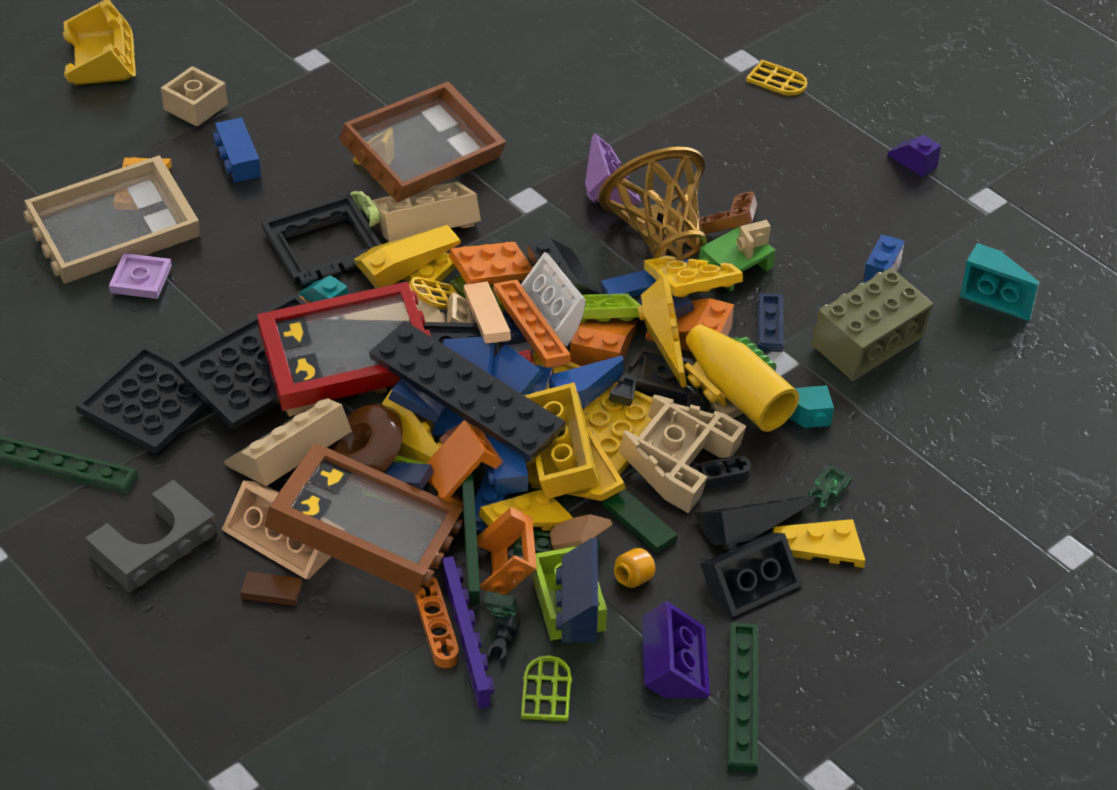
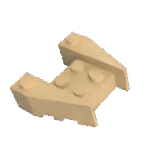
M654 395L648 417L653 420L639 437L625 430L619 453L666 501L689 513L701 498L707 476L691 468L689 465L702 448L719 458L733 456L741 445L746 426L724 413L714 411V414L700 411L699 406L690 405L689 408L673 403V399Z

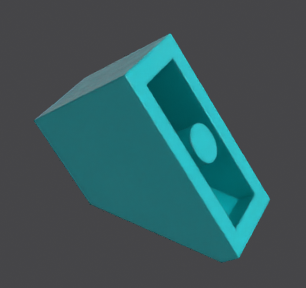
M329 275L314 282L297 295L302 296L305 301L311 303L348 295V286Z
M827 385L795 388L799 393V402L789 419L805 428L831 426L834 406Z

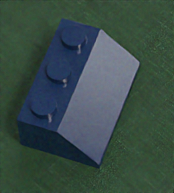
M590 538L563 555L562 568H556V585L562 586V590H556V608H562V613H556V631H562V642L597 643V538Z

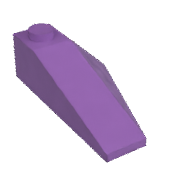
M596 133L592 136L585 179L588 191L587 196L594 203L599 202L598 194L604 181L621 164L612 147ZM616 186L610 195V199L623 204ZM627 189L632 204L638 205L641 202L639 195Z

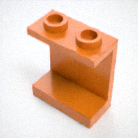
M464 420L426 463L431 464L434 470L428 482L438 491L437 497L462 508L463 502L456 493L458 487L481 461L497 469L503 460L484 432Z

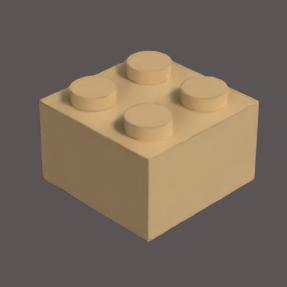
M193 66L161 87L164 110L196 127L228 105L225 82Z

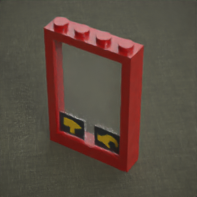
M408 282L257 314L260 336L282 411L316 404L318 401L327 398L333 400L395 386L401 378L370 359L369 351L404 320L431 337L430 331L425 330L423 327L425 325L423 311H418L417 309L418 297L416 291H411Z

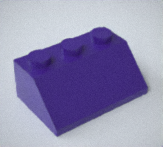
M668 601L643 615L642 636L645 686L664 698H707L710 696L705 626Z

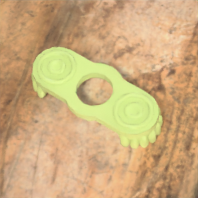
M362 191L351 192L350 195L359 210H362L367 219H370V227L379 224V210L370 197L366 196Z

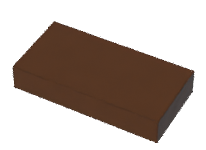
M247 571L240 592L241 599L296 606L303 582L302 578Z

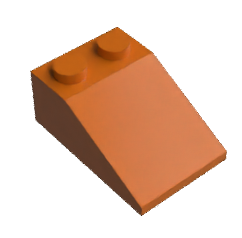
M711 298L691 300L694 310L676 318L681 349L691 352L686 344V337L697 325H705L728 336L732 327L734 304ZM647 331L645 339L654 341L650 333Z
M610 318V321L601 322L595 319H586V322L579 324L570 342L571 362L579 366H585L621 355L625 359L638 321H623L619 318Z

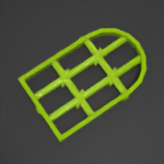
M540 656L532 660L527 665L523 676L521 719L568 721L570 684L572 683L569 666L565 661L554 656ZM543 662H554L553 676H544V673H542ZM538 664V675H528L529 670ZM559 665L566 670L568 677H561L558 674ZM527 679L537 682L536 695H526ZM542 680H549L553 683L552 696H542ZM558 681H568L567 697H560L557 694ZM526 699L534 700V714L525 713ZM540 700L550 701L551 715L539 714ZM556 701H566L565 715H555Z

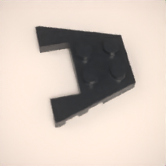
M646 347L640 350L608 397V401L631 406L634 391L637 388L645 392H652L671 399L685 401V406L689 408L690 405L699 406L700 411H704L703 405L705 403L703 396L699 394L698 388H695L687 378V386L682 387L660 351ZM683 358V364H684V365H685L687 362H688L690 365H693V361H692V360L687 359V358ZM684 366L685 376L687 377L689 374Z

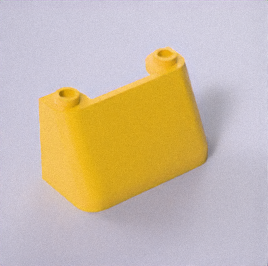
M104 0L64 22L63 36L69 44L72 43L75 50V66L70 63L65 66L64 75L69 83L84 85L125 81L136 75L131 27L110 0Z

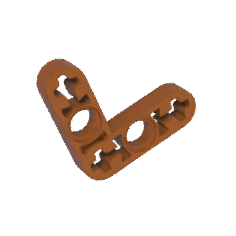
M745 192L735 196L729 211L699 217L704 234L732 229L751 223L757 207L754 192Z

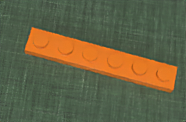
M518 280L495 283L494 294L546 368H556L560 365L571 363V354Z

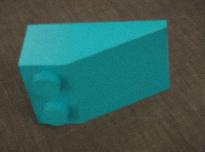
M977 243L966 262L960 297L1030 321L1039 281L1001 251Z

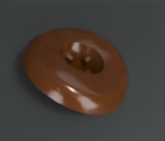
M383 404L366 405L347 416L352 432L327 448L383 473L392 464L400 450L403 437L402 422L398 413L389 406Z

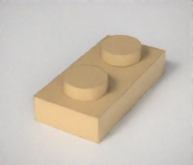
M453 292L448 298L447 322L474 323V316L467 299Z

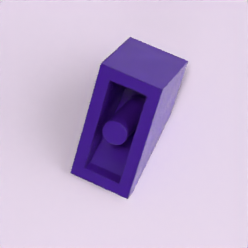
M921 135L902 142L888 151V156L923 177L937 168L941 145L925 135Z

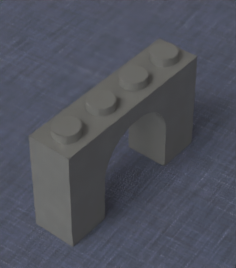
M175 480L170 481L152 493L155 512L173 527L172 531L162 540L151 544H136L125 539L108 523L85 537L89 556L129 592L142 586L160 571L167 569L179 558L189 554L194 548L218 533L215 514Z

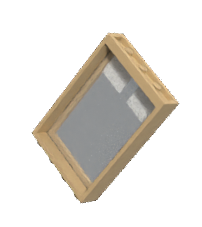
M160 155L25 200L26 211H23L27 225L32 224L33 226L32 231L36 241H41L42 243L41 247L45 258H50L52 261L51 267L55 276L59 275L64 284L118 265L123 253L145 256L200 236L199 220Z

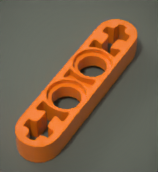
M433 577L427 587L430 590V596L426 597L425 590L422 587L418 595L414 594V598L434 663L441 668H451L458 663L459 649L439 583ZM435 606L440 611L435 614H429L425 612V609ZM436 628H444L447 631L441 636L432 634V631ZM446 645L449 656H445L442 653V646Z

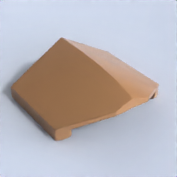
M594 515L580 516L561 522L553 527L550 532L553 550L579 546L612 525L610 519Z

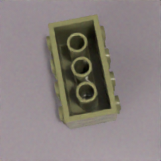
M890 267L882 273L878 272L866 283H860L851 292L842 294L831 304L822 306L817 313L818 318L813 329L811 345L850 380L854 381L924 336L934 303Z

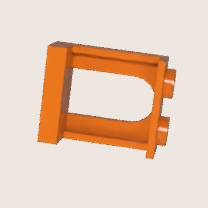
M510 507L477 536V546L491 552L492 575L479 585L481 590L502 599L537 569L532 517ZM521 537L523 559L514 555L508 560L507 548Z

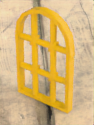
M761 60L746 78V82L784 95L801 94L807 87V79L802 74L765 60ZM764 65V66L773 68L774 70H768V69L763 68V67H761V66ZM758 70H761L763 72L769 73L770 75L768 77H765L757 74L756 72ZM779 70L781 72L790 74L791 76H785L783 74L777 73V71ZM754 76V77L763 79V80H765V81H764V82H761V81H758V80L753 79L752 77ZM773 76H778L780 78L786 79L787 81L785 83H782L771 78ZM796 76L800 78L802 81L794 79V77ZM768 82H769V83L771 82V83L780 85V86H782V87H781V88H778V87L769 85V84H767V83H768ZM795 82L803 85V87L799 89L788 84Z
M414 277L409 282L411 291H416L417 297L422 302L436 308L447 310L448 297L446 295H451L453 292L458 294L451 284L421 277ZM417 288L424 289L427 294L419 292ZM431 291L440 293L442 297L434 296ZM437 300L446 302L447 304L437 302Z

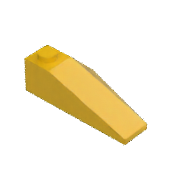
M448 225L375 246L353 260L375 288H380L397 283L460 244L461 240Z
M663 275L641 294L642 305L638 306L640 321L645 320L648 332L680 385L686 387V376L668 275Z
M390 391L382 404L393 408L400 416L402 422L403 437L397 455L427 463L443 444L441 442H434L430 432L431 428L426 421L421 424L414 415V412L388 399Z

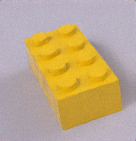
M575 382L524 395L566 422V429L535 458L539 480L546 499L599 486L581 400Z

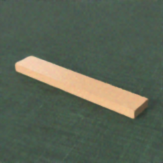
M489 283L464 284V294L484 342L488 344L511 340L510 330Z

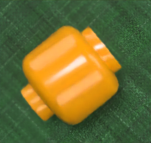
M634 548L617 557L614 565V575L622 585L628 588H636L650 581L655 575L654 559L646 550Z

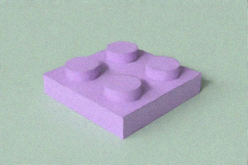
M123 253L109 284L110 293L158 299L172 267L171 259Z

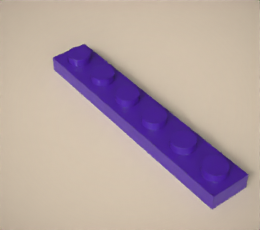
M453 556L442 558L443 578L478 708L489 707L490 694H494L492 677H486L485 671H488L486 655L479 652V649L482 648L479 631L474 632L473 626H476L473 609L468 610L467 605L470 604L467 588H462L461 583H464L461 566L456 567Z

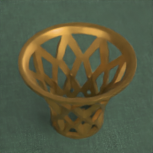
M668 147L648 152L619 167L602 184L598 194L601 207L609 213L618 215L636 230L649 246L653 258L666 256V251H668L678 261L687 260L697 255L700 247L707 244V239L699 220L697 198L700 179L705 170V161L697 150L688 147ZM680 159L673 179L657 161ZM691 162H693L697 167L695 176ZM647 165L645 190L624 179L632 172ZM684 169L688 185L681 190L678 182ZM655 173L667 185L665 200L653 190ZM616 186L623 204L610 199V195ZM627 189L642 196L644 208H638L632 204ZM649 197L656 202V204L650 206ZM677 199H680L679 204L675 210L671 206L672 202L676 201ZM658 212L664 215L663 224L657 221ZM688 244L693 250L684 254V245Z

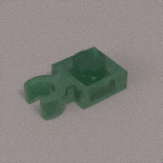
M829 464L815 479L814 486L810 488L808 497H821L819 506L825 507L828 504L829 496L837 499L851 484L852 476Z
M486 592L484 603L491 614L500 617H506V615L514 617L518 606L515 597Z

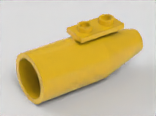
M697 325L688 333L686 344L697 362L693 365L687 362L684 365L689 374L686 378L695 388L700 386L704 390L703 394L711 403L717 402L724 408L727 405L725 401L727 398L763 431L775 430L791 417L799 402L798 391L750 348L705 325Z

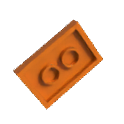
M515 242L451 248L449 253L451 261L467 284L480 282L495 284L511 280L523 281L533 269Z

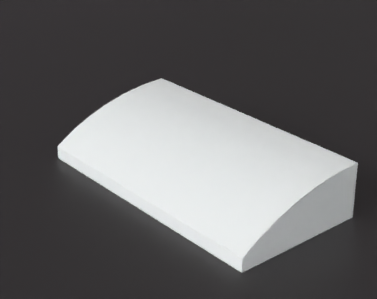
M544 252L521 286L561 342L567 346L581 322L585 308V299L549 254Z

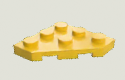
M672 256L644 260V270L656 280L663 275H668L671 292L677 297H685L689 293L698 291L708 292L716 287H731L735 283L743 282V272L730 263H721V267H718L716 265H708V261L689 259L688 263H685L684 261L676 260V257Z
M588 426L586 428L599 486L568 493V495L603 501L626 489ZM525 459L528 483L531 488L542 489L536 460L534 459L532 462H529Z

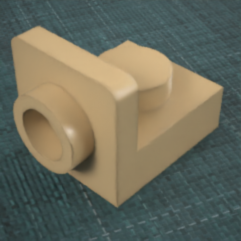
M767 220L740 226L739 237H737L736 243L739 251H742L747 259L753 257L754 247L769 244L771 226Z

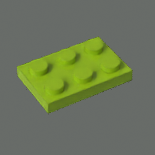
M628 293L582 295L585 299V308L580 323L586 322V319L607 322L610 321V318L632 321L634 317H639L638 306L640 304Z

